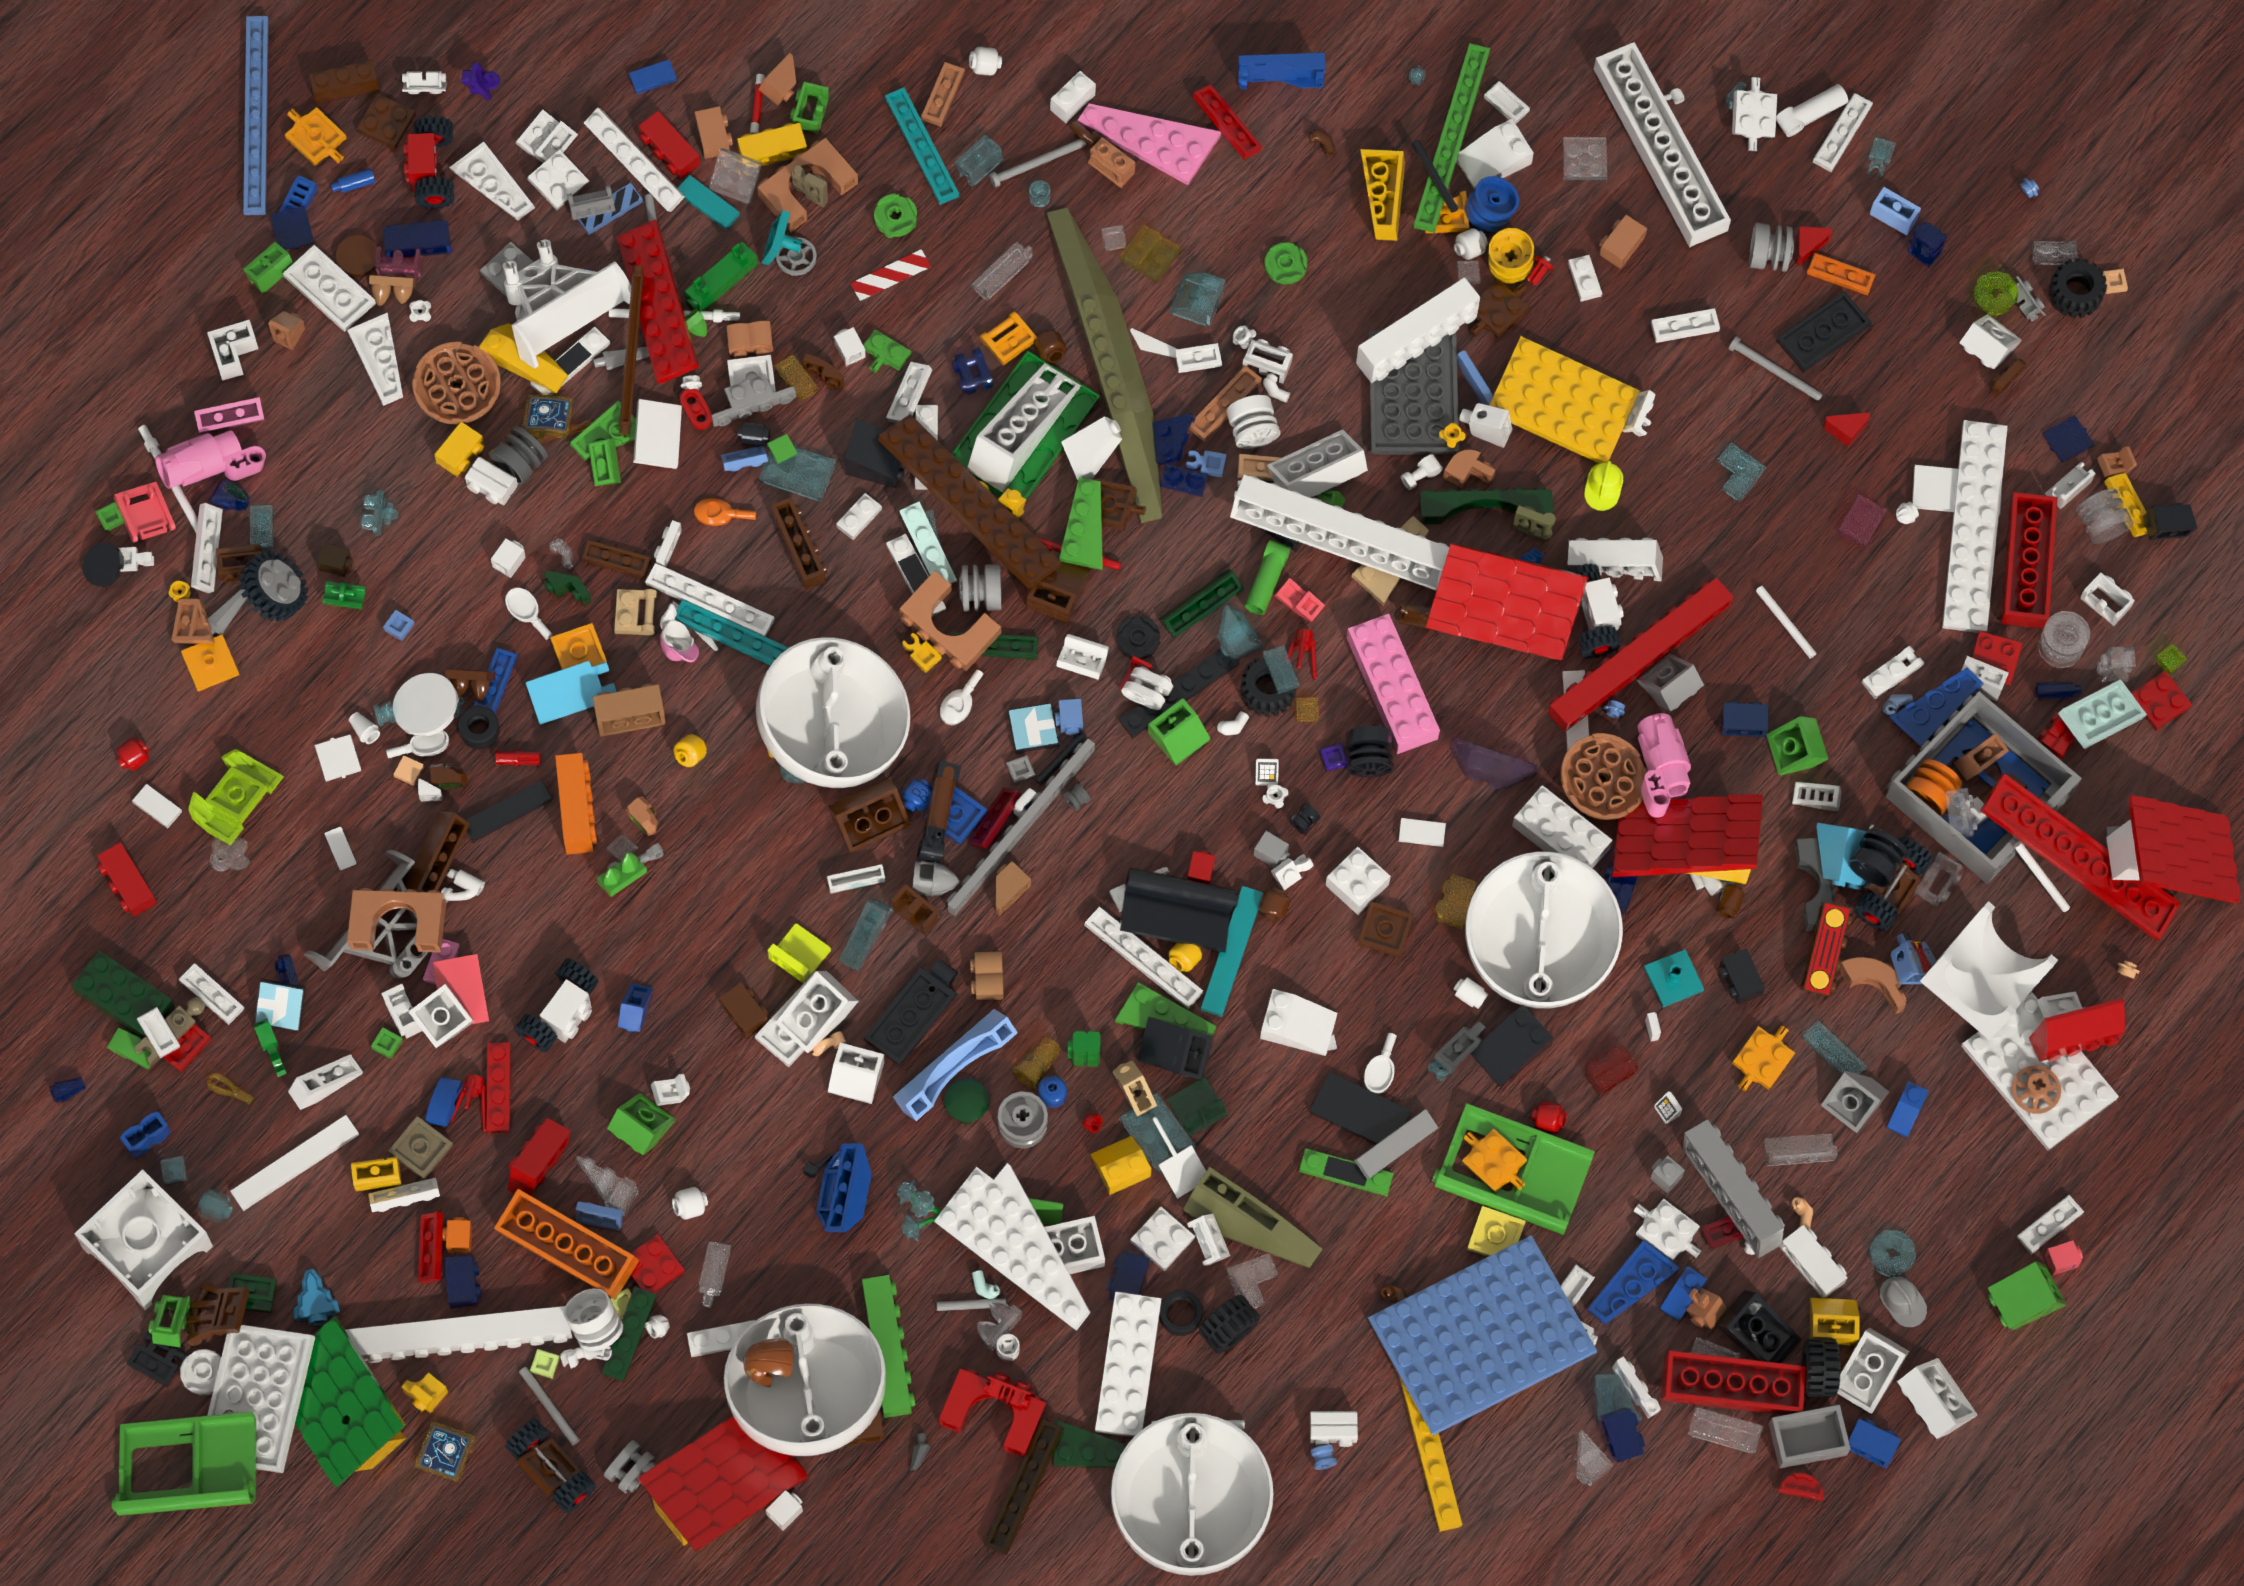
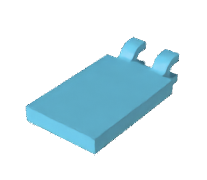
M586 661L525 682L539 724L593 707V696H597L601 692H617L614 683L605 686L600 684L598 674L609 671L607 662L591 667L590 662Z

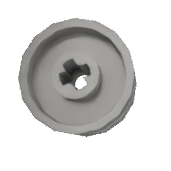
M1021 1091L1005 1098L998 1111V1129L1004 1141L1015 1148L1025 1149L1035 1146L1043 1139L1047 1132L1048 1113L1046 1105L1040 1097L1030 1092Z

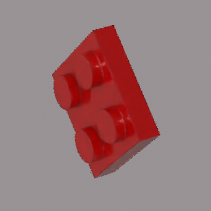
M2166 670L2131 693L2147 714L2145 718L2155 731L2192 707L2191 702Z
M659 1234L630 1253L639 1260L630 1276L642 1290L656 1293L685 1273V1270Z

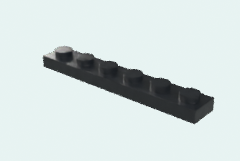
M1225 645L1173 681V689L1168 696H1163L1165 702L1160 710H1154L1140 704L1121 717L1119 723L1133 739L1146 730L1150 722L1182 698L1188 701L1239 665L1238 659Z

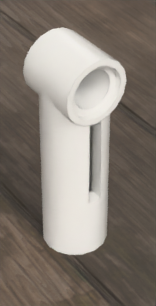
M1837 84L1794 108L1788 107L1776 116V121L1786 136L1791 137L1800 132L1804 126L1847 104V94L1843 87Z

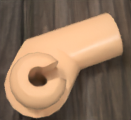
M1795 1197L1791 1205L1801 1217L1799 1228L1804 1225L1806 1229H1810L1813 1209L1805 1199Z

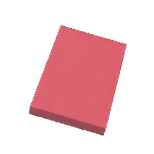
M478 954L432 962L437 990L444 984L448 985L475 1021L472 1024L489 1022Z

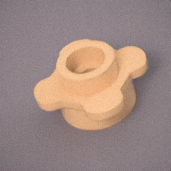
M2125 960L2123 964L2118 963L2119 968L2117 972L2134 979L2136 973L2140 972L2136 970L2137 965Z

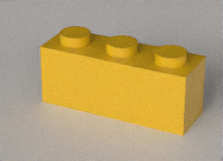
M788 123L781 128H769L761 133L745 134L737 139L744 170L792 159L796 155L807 151L800 123Z

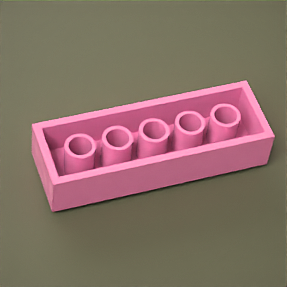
M1386 614L1348 628V643L1384 726L1393 733V746L1396 753L1400 754L1438 740L1440 729L1390 615Z

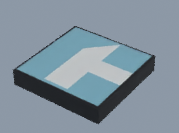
M1052 703L1008 710L1015 754L1059 747Z
M261 978L254 1023L268 1018L271 1027L300 1031L306 986Z

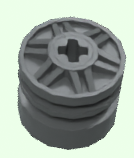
M515 426L510 430L511 434L508 433L504 437L507 445L499 442L489 452V457L498 468L516 477L517 483L522 485L533 474L530 466L536 469L541 466L540 462L543 463L548 459V454L535 437L521 427Z

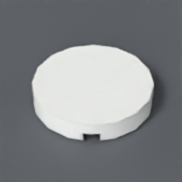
M199 1349L187 1356L180 1368V1377L185 1388L199 1396L213 1394L221 1361L220 1355L209 1349Z

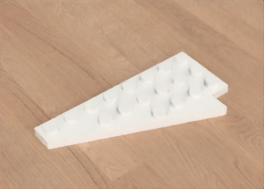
M1007 1163L993 1180L976 1167L934 1222L1077 1331L1091 1312L1014 1170Z

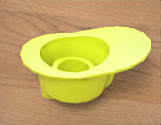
M1611 461L1596 464L1591 468L1588 475L1585 499L1591 508L1598 511H1606L1614 507L1620 496L1623 474Z

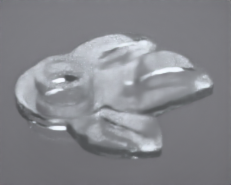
M215 838L211 844L213 851L210 855L211 866L217 871H225L228 868L233 870L246 868L250 861L243 855L247 850L248 841L243 838H236L230 846Z

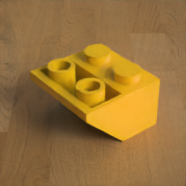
M1810 1298V1339H1836L1838 1345L1856 1346L1859 1341L1857 1300Z

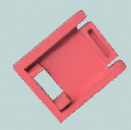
M157 482L114 495L115 503L133 543L138 541L137 534H139L141 540L166 533V525H168L170 531L175 530V523ZM147 493L148 500L130 505V498Z

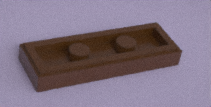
M588 539L581 562L645 579L651 557Z

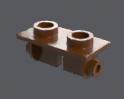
M1403 602L1399 623L1429 629L1426 628L1431 608Z

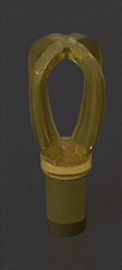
M219 1073L211 1074L207 1080L209 1089L218 1094L237 1098L249 1105L254 1099L252 1095L240 1090L237 1086L235 1087L229 1079ZM217 1079L229 1086L232 1091L220 1088L212 1084L211 1081Z

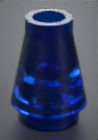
M81 1077L54 1082V1085L49 1087L55 1103H64L86 1089Z

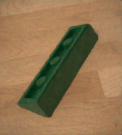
M1226 570L1158 620L1172 638H1176L1244 588L1234 571Z

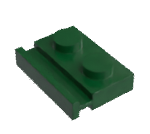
M230 1273L228 1288L245 1287L249 1290L245 1310L265 1313L272 1312L277 1285L276 1279Z

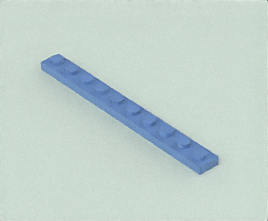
M246 16L244 215H266L268 16Z

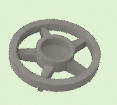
M794 237L803 240L802 243L807 246L803 249L800 248L799 253L789 250L785 256H779V251L776 255V262L783 272L791 276H798L809 272L814 267L817 255L815 247L811 242L804 238ZM810 249L813 253L811 263L805 259V254ZM780 261H789L792 264L791 270L784 267ZM804 264L808 266L803 270L795 271L797 265Z

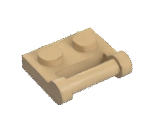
M617 589L615 634L653 635L655 633L653 615L654 601L657 599L656 590ZM640 600H646L644 625H638Z

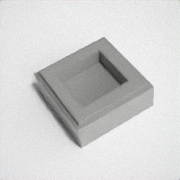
M1027 755L1006 762L1014 785L1035 777Z

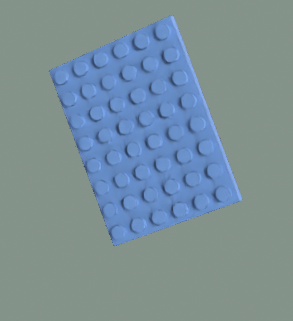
M1532 1235L1368 1317L1373 1330L1432 1436L1597 1353L1596 1347Z

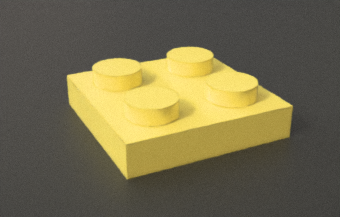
M1482 1206L1467 1250L1489 1257L1519 1242L1526 1221Z

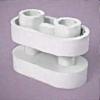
M1141 666L1133 669L1130 675L1132 682L1127 681L1121 691L1125 697L1154 710H1160L1165 702L1163 696L1170 694L1173 684L1169 677L1155 674L1148 668Z

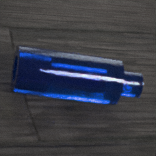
M2072 681L2037 682L2035 687L2036 698H2073L2074 694H2081V685H2073Z

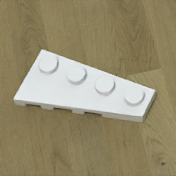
M388 313L348 329V334L383 406L403 398Z

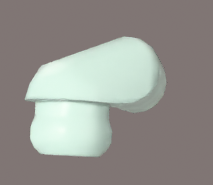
M982 1270L973 1272L972 1277L977 1294L987 1299L997 1298L1000 1293L999 1287L986 1283Z

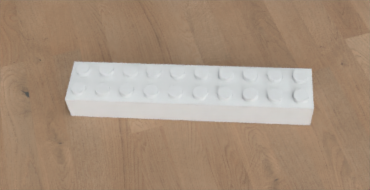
M1635 42L1597 57L1594 71L1688 246H1694L1727 232L1731 219Z
M1245 474L1236 493L1230 516L1231 518L1436 591L1449 551V547L1444 543L1430 541L1424 536L1413 535L1404 529L1385 525L1382 521L1368 519L1362 514L1346 511L1339 506L1323 503L1317 498H1309L1297 491H1290L1281 488L1275 483L1270 484L1261 481L1255 476H1247Z

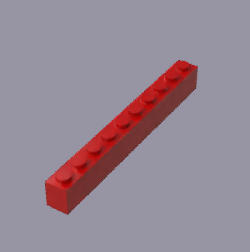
M1717 578L1711 582L1709 580L1700 586V591L1685 597L1682 601L1683 604L1679 607L1673 606L1666 613V617L1662 620L1656 619L1649 626V630L1645 633L1643 631L1639 632L1633 638L1632 643L1622 645L1616 651L1617 654L1615 656L1605 658L1600 663L1598 669L1588 671L1583 676L1581 682L1571 684L1564 695L1554 697L1549 703L1548 714L1564 732H1567L1731 606L1734 596Z

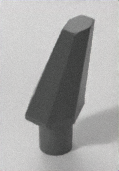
M924 1433L917 1434V1445L913 1446L911 1471L920 1468L931 1448V1445L926 1443V1434Z

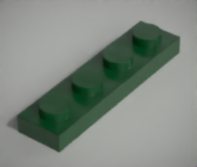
M634 1287L622 1318L623 1331L611 1347L612 1355L606 1361L602 1375L622 1382L625 1381L656 1300V1294Z

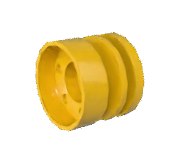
M1507 228L1499 231L1492 237L1489 243L1488 266L1491 274L1497 280L1511 284L1521 282L1527 278L1533 269L1534 244L1532 239L1526 232L1517 228Z

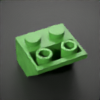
M1183 698L1148 724V734L1175 766L1210 741V737L1198 715Z

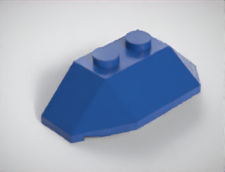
M861 1143L841 1144L839 1151L832 1157L824 1169L816 1213L826 1232H847L864 1216L872 1173L864 1146Z

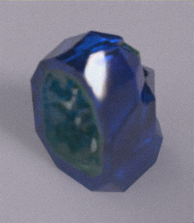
M221 480L209 501L225 510L242 511L248 507L250 498L241 487L231 481Z

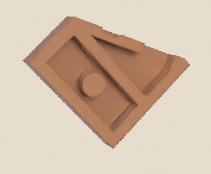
M179 599L171 639L174 643L214 644V637L205 607L200 599Z

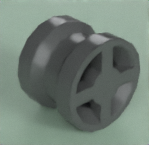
M1078 783L1073 786V790L1063 794L1065 801L1075 812L1080 810L1082 804H1087L1091 801L1088 793Z

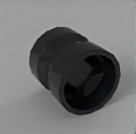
M1304 803L1300 807L1299 813L1293 814L1289 821L1298 832L1305 835L1310 830V826L1316 824L1321 817L1312 806Z

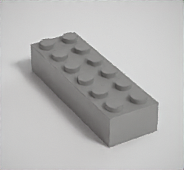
M1707 1119L1684 1133L1683 1151L1759 1259L1782 1245L1783 1227L1785 1225L1780 1216H1775L1772 1212L1769 1200L1766 1197L1762 1198L1758 1192L1759 1187L1754 1179L1748 1178L1743 1163L1734 1158L1731 1146L1727 1142L1724 1143L1720 1138L1721 1133L1715 1124L1711 1125Z

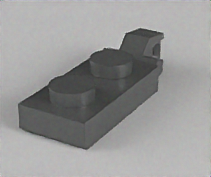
M1478 1022L1471 1029L1463 1027L1435 1054L1434 1058L1452 1072L1477 1048L1482 1041L1479 1036L1486 1027L1481 1022Z

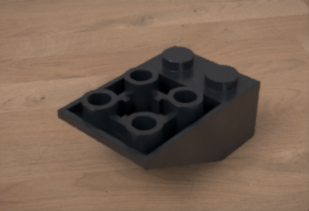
M1148 1017L1137 1061L1202 1080L1214 1034Z

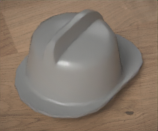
M1891 1277L1882 1284L1880 1299L1899 1325L1915 1327L1925 1320L1927 1305L1913 1283L1903 1277Z

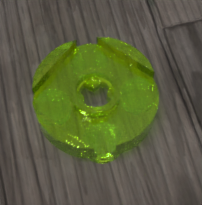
M2000 271L1980 276L1974 289V298L1977 305L1990 315H2001L2009 311V308L2017 302L2019 295L2017 284L2011 275ZM1994 289L2002 291V293L1998 294L1997 298H1994L1993 294H1991Z

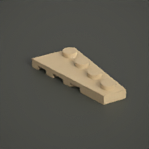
M1414 516L1401 527V529L1416 536L1421 535L1425 538L1429 533V530ZM1363 564L1352 573V578L1383 606L1400 577Z

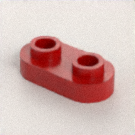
M697 389L684 390L680 396V402L689 421L696 429H707L712 423V413L704 398ZM695 400V403L689 404L688 401ZM703 417L705 421L699 422L698 419Z

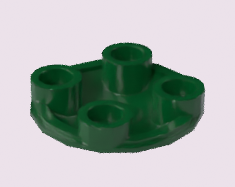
M962 1079L951 1084L946 1091L944 1103L951 1117L961 1121L963 1124H970L984 1116L988 1110L990 1099L984 1085L976 1080Z

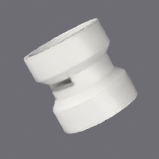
M1004 1334L998 1339L996 1345L998 1357L1006 1362L1015 1360L1020 1351L1017 1337L1012 1334Z

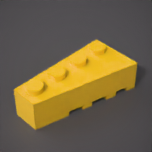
M1361 149L1376 240L1397 241L1405 170L1404 152Z

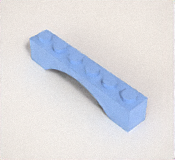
M993 1009L893 1096L894 1100L903 1113L917 1121L934 1106L941 1090L954 1075L978 1057L1001 1048L1018 1032L1007 1016Z

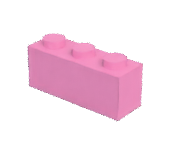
M260 397L194 411L199 434L264 420Z

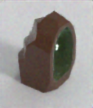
M443 763L430 765L431 784L441 791L462 788L468 783L467 776L461 769H455Z

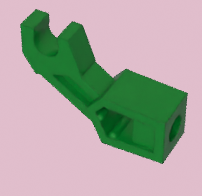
M268 1018L253 1024L263 1051L267 1050L277 1076L280 1077L287 1074L276 1049L278 1042Z

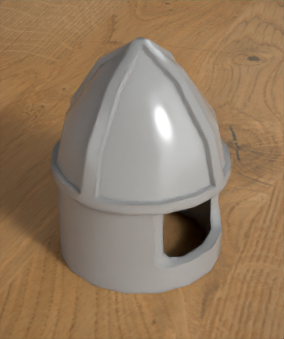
M915 861L912 889L919 895L931 897L943 895L960 883L957 876L945 865L939 864L936 861L934 863Z

